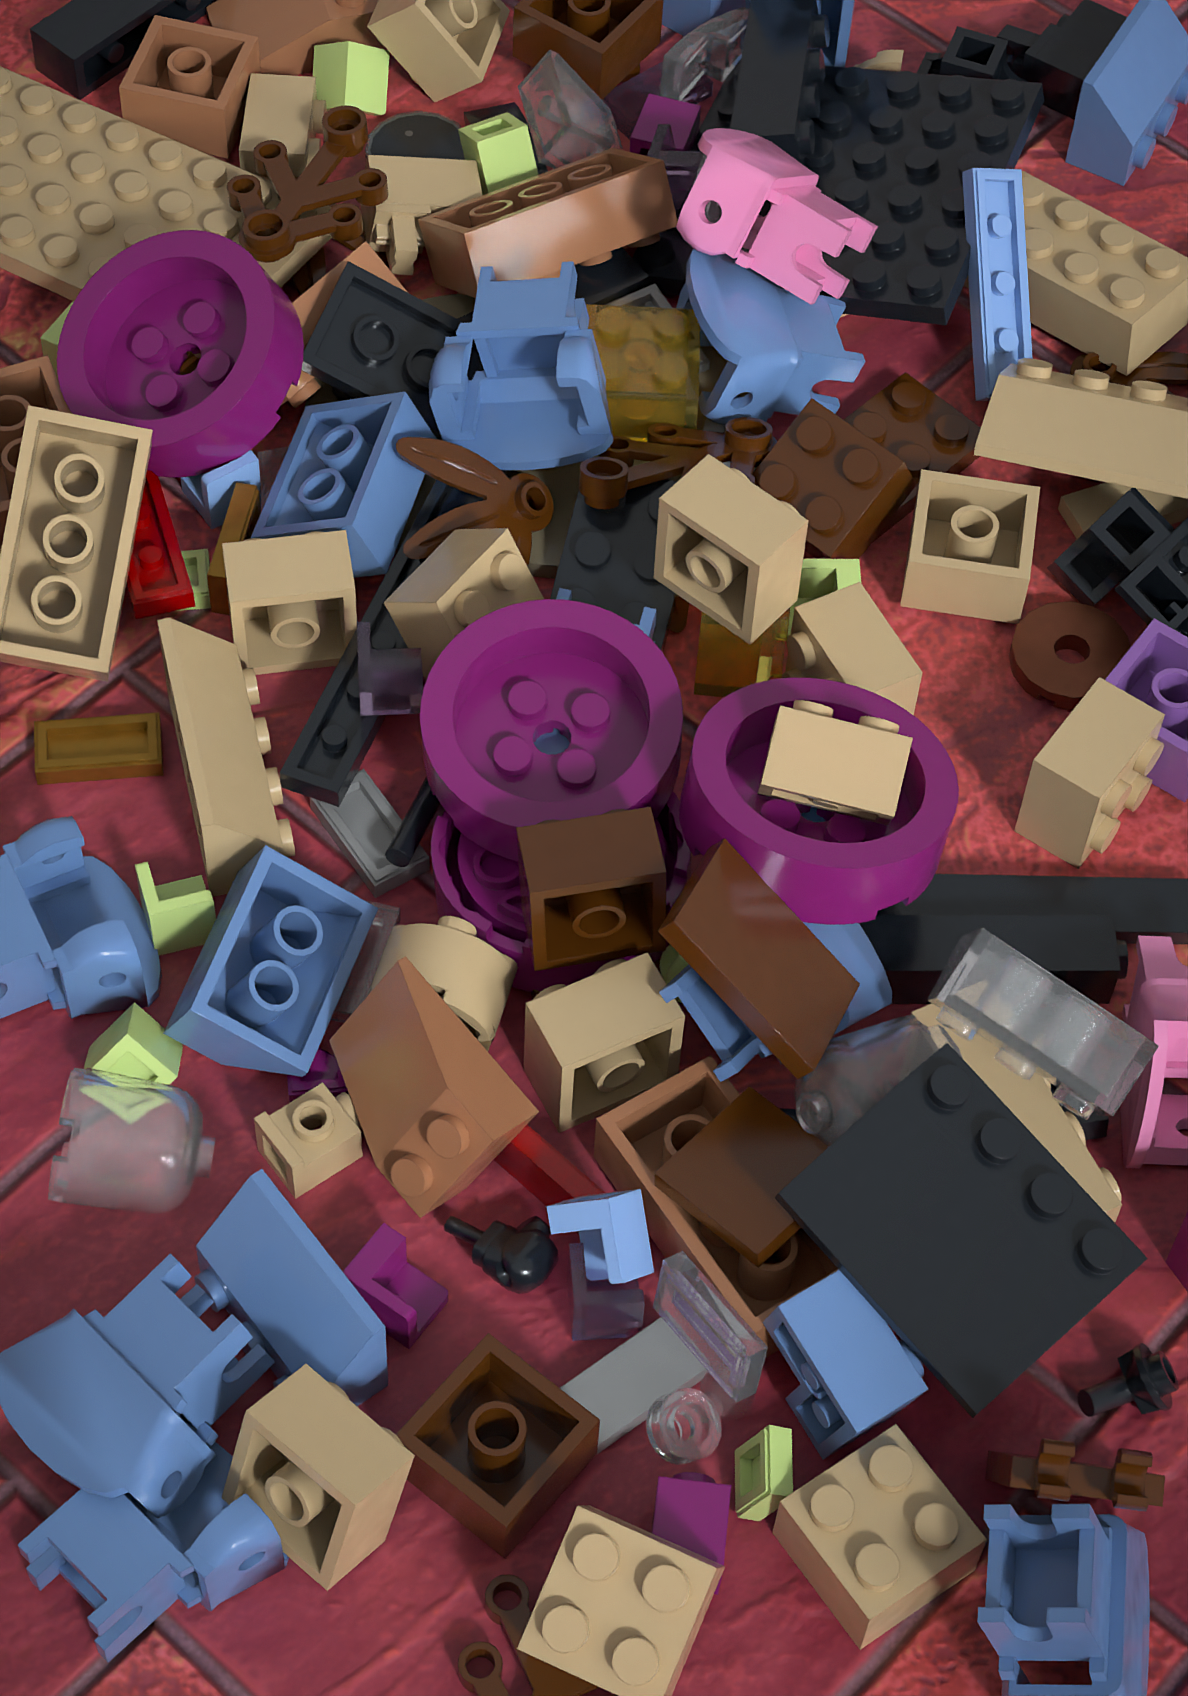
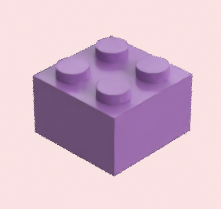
M1154 618L1105 680L1165 714L1157 740L1164 743V748L1156 764L1146 776L1153 780L1152 784L1186 802L1188 799V637Z

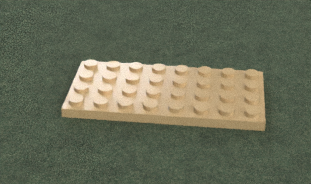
M0 66V268L75 301L88 280L105 263L124 249L146 238L178 230H198L219 234L239 244L238 236L245 218L242 212L235 211L230 207L227 193V183L235 176L246 174L259 179L263 204L266 209L274 210L280 203L271 182L267 179ZM324 206L303 212L298 219L328 213L332 207ZM329 233L296 243L294 250L289 255L278 261L270 263L257 262L281 288L332 237ZM195 354V357L201 358V354Z

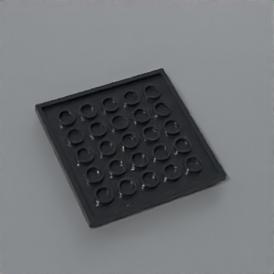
M741 59L734 61L699 129L682 172L676 173L670 184L677 220L707 158L698 147L702 134L706 130L714 128L730 129ZM825 66L824 82L816 83L820 96V114L818 118H811L815 132V150L813 154H806L804 166L819 175L816 187L822 190V194L878 226L867 249L863 253L847 245L844 246L839 257H833L822 251L825 263L850 280L844 293L839 298V300L846 304L843 314L947 325L968 277L971 246L966 241L962 172L971 168L1015 169L1044 102L1042 83L1022 82L1013 79L972 78L962 75L947 76L913 73L910 71L897 72L862 69L859 67ZM712 200L705 207V215L710 222H718L722 215L720 205ZM766 200L759 212L760 216L764 217L768 214L771 208L770 201ZM673 227L660 232L659 241L647 246L637 247L632 258L650 276L649 286L656 284L662 294L680 296V292L686 282V263L694 248L683 239L677 227ZM741 248L745 252L749 251V249ZM821 290V292H820V294H819V295H824V296L833 297V296H831L830 294L826 293V292L823 291V290Z

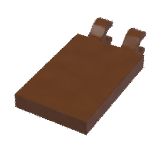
M1042 1438L1037 1457L988 1450L986 1480L1009 1487L1035 1490L1037 1498L1069 1501L1071 1495L1112 1500L1114 1508L1144 1512L1147 1511L1148 1505L1163 1507L1165 1476L1147 1472L1148 1467H1152L1153 1456L1151 1452L1119 1448L1113 1467L1070 1461L1071 1457L1075 1455V1443L1069 1441Z

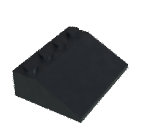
M948 1042L900 1081L775 1197L780 1205L972 1418L1148 1259Z

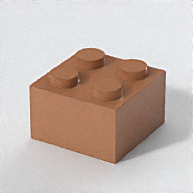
M155 15L119 86L123 119L203 153L228 159L242 130L250 74H261L258 36Z

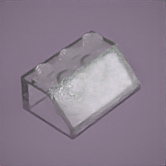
M984 928L964 934L961 937L928 998L929 1002L941 1009L936 1017L940 1024L969 1042L972 1041L977 1033L999 1048L994 1056L997 1062L1027 1081L1031 1079L1034 1073H1037L1058 1087L1052 1096L1054 1100L1086 1120L1089 1119L1093 1112L1099 1116H1114L1159 1047V1045Z

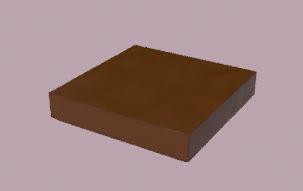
M749 1086L654 1172L655 1186L759 1268L801 1228L775 1199L776 1195L829 1146Z

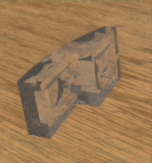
M742 7L717 16L698 26L679 40L664 55L660 96L682 101L704 74L723 82L741 60L749 9Z

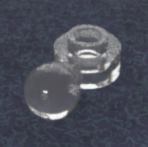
M721 1364L713 1367L704 1375L699 1390L682 1388L659 1397L651 1405L646 1420L647 1435L653 1449L665 1461L676 1465L688 1464L709 1456L719 1444L722 1431L721 1420H736L748 1413L753 1406L756 1389L736 1365ZM674 1421L679 1427L680 1437L675 1429Z

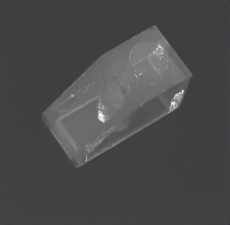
M549 50L518 85L539 163L556 169L611 148L621 150L623 147L611 109L558 53Z

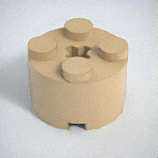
M443 916L439 919L437 925L418 923L393 927L368 995L394 964L406 956L488 1051L494 1040L518 967L512 958L501 954L494 947L477 938V930L470 922L459 917Z

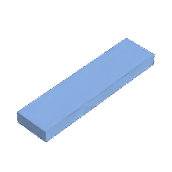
M971 168L962 172L966 241L971 246L968 280L976 401H990L998 375L1011 363L1017 364L1018 359L1022 358L1033 359L1022 169Z

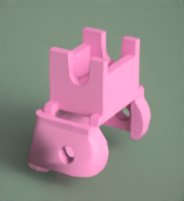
M725 128L706 130L701 136L698 147L707 158L681 209L676 225L683 239L698 252L710 256L727 254L732 258H737L736 264L745 269L751 268L810 305L816 302L821 290L839 299L850 280L825 263L822 251L833 257H839L842 249L847 245L863 253L867 249L878 226L822 194V190L816 187L819 175L802 165L773 142L740 130ZM711 200L717 202L722 210L721 218L716 223L710 222L705 215V207ZM768 200L771 203V208L766 216H760L759 212L764 202ZM741 248L749 249V251L745 252Z
M1138 935L1136 948L1139 963L1130 1004H1124L1122 1011L1127 1038V1049L1119 1083L1123 1164L1126 1168L1139 1169L1143 1164L1188 1166V1136L1179 1132L1181 1129H1188V1095L1162 1094L1164 1078H1188V966L1183 965L1178 960L1171 937Z

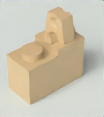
M367 155L365 169L375 168L386 174L389 195L385 202L376 206L360 204L366 241L374 251L386 252L389 270L393 274L413 275V262L417 260L418 253L422 254L425 247L418 219L482 196L476 160Z

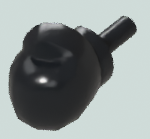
M450 1216L444 1226V1231L474 1246L472 1249V1261L474 1264L482 1267V1270L502 1287L518 1294H526L540 1286L549 1277L559 1260L558 1250L550 1239V1226L538 1216L527 1219L517 1228L495 1220L485 1232L454 1216Z

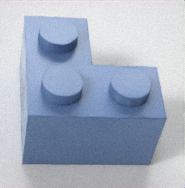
M840 1270L780 1304L762 1322L800 1382V1385L785 1399L823 1460L892 1418L928 1390V1387L921 1378L924 1376L921 1360L902 1339L897 1340L887 1322Z

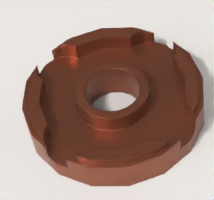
M1073 601L1054 602L1030 611L1018 623L1009 652V660L1013 676L1025 692L1038 700L1041 695L1046 699L1055 701L1054 707L1073 710L1099 677L1104 680L1108 677L1131 646L1128 635L1117 621L1098 608ZM1062 649H1071L1080 653L1085 661L1068 663L1060 659L1055 652Z

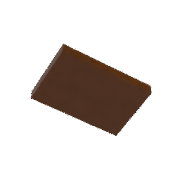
M724 838L708 848L658 929V932L797 1079H800L815 1071L860 983Z

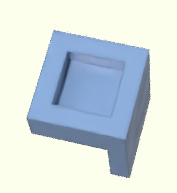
M252 450L240 458L210 472L196 476L180 477L182 492L211 529L223 525L236 482L257 485L260 505H263L259 459Z
M641 1189L579 1196L546 1206L551 1234L579 1231L587 1279L591 1281L609 1279L611 1284H619L654 1273Z

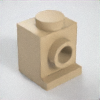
M324 1083L314 1087L271 1115L264 1111L254 1118L258 1151L295 1199L363 1157L360 1130L362 1127L350 1096L346 1092H342L334 1097Z

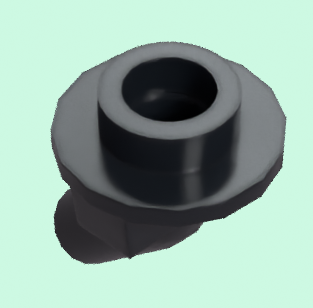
M1140 1343L1129 1352L1117 1358L1123 1373L1122 1375L1084 1388L1077 1395L1078 1405L1081 1411L1088 1417L1132 1401L1136 1402L1141 1414L1171 1409L1173 1406L1171 1393L1177 1391L1179 1385L1173 1367L1166 1355L1161 1350L1152 1353L1145 1344Z

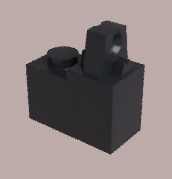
M1083 0L1071 15L1064 14L1056 25L1050 23L1041 35L1007 24L997 35V38L1008 41L1006 61L1009 68L1017 76L1028 82L1042 83L1044 95L1042 105L1075 120L1084 79L1127 17L1091 0Z

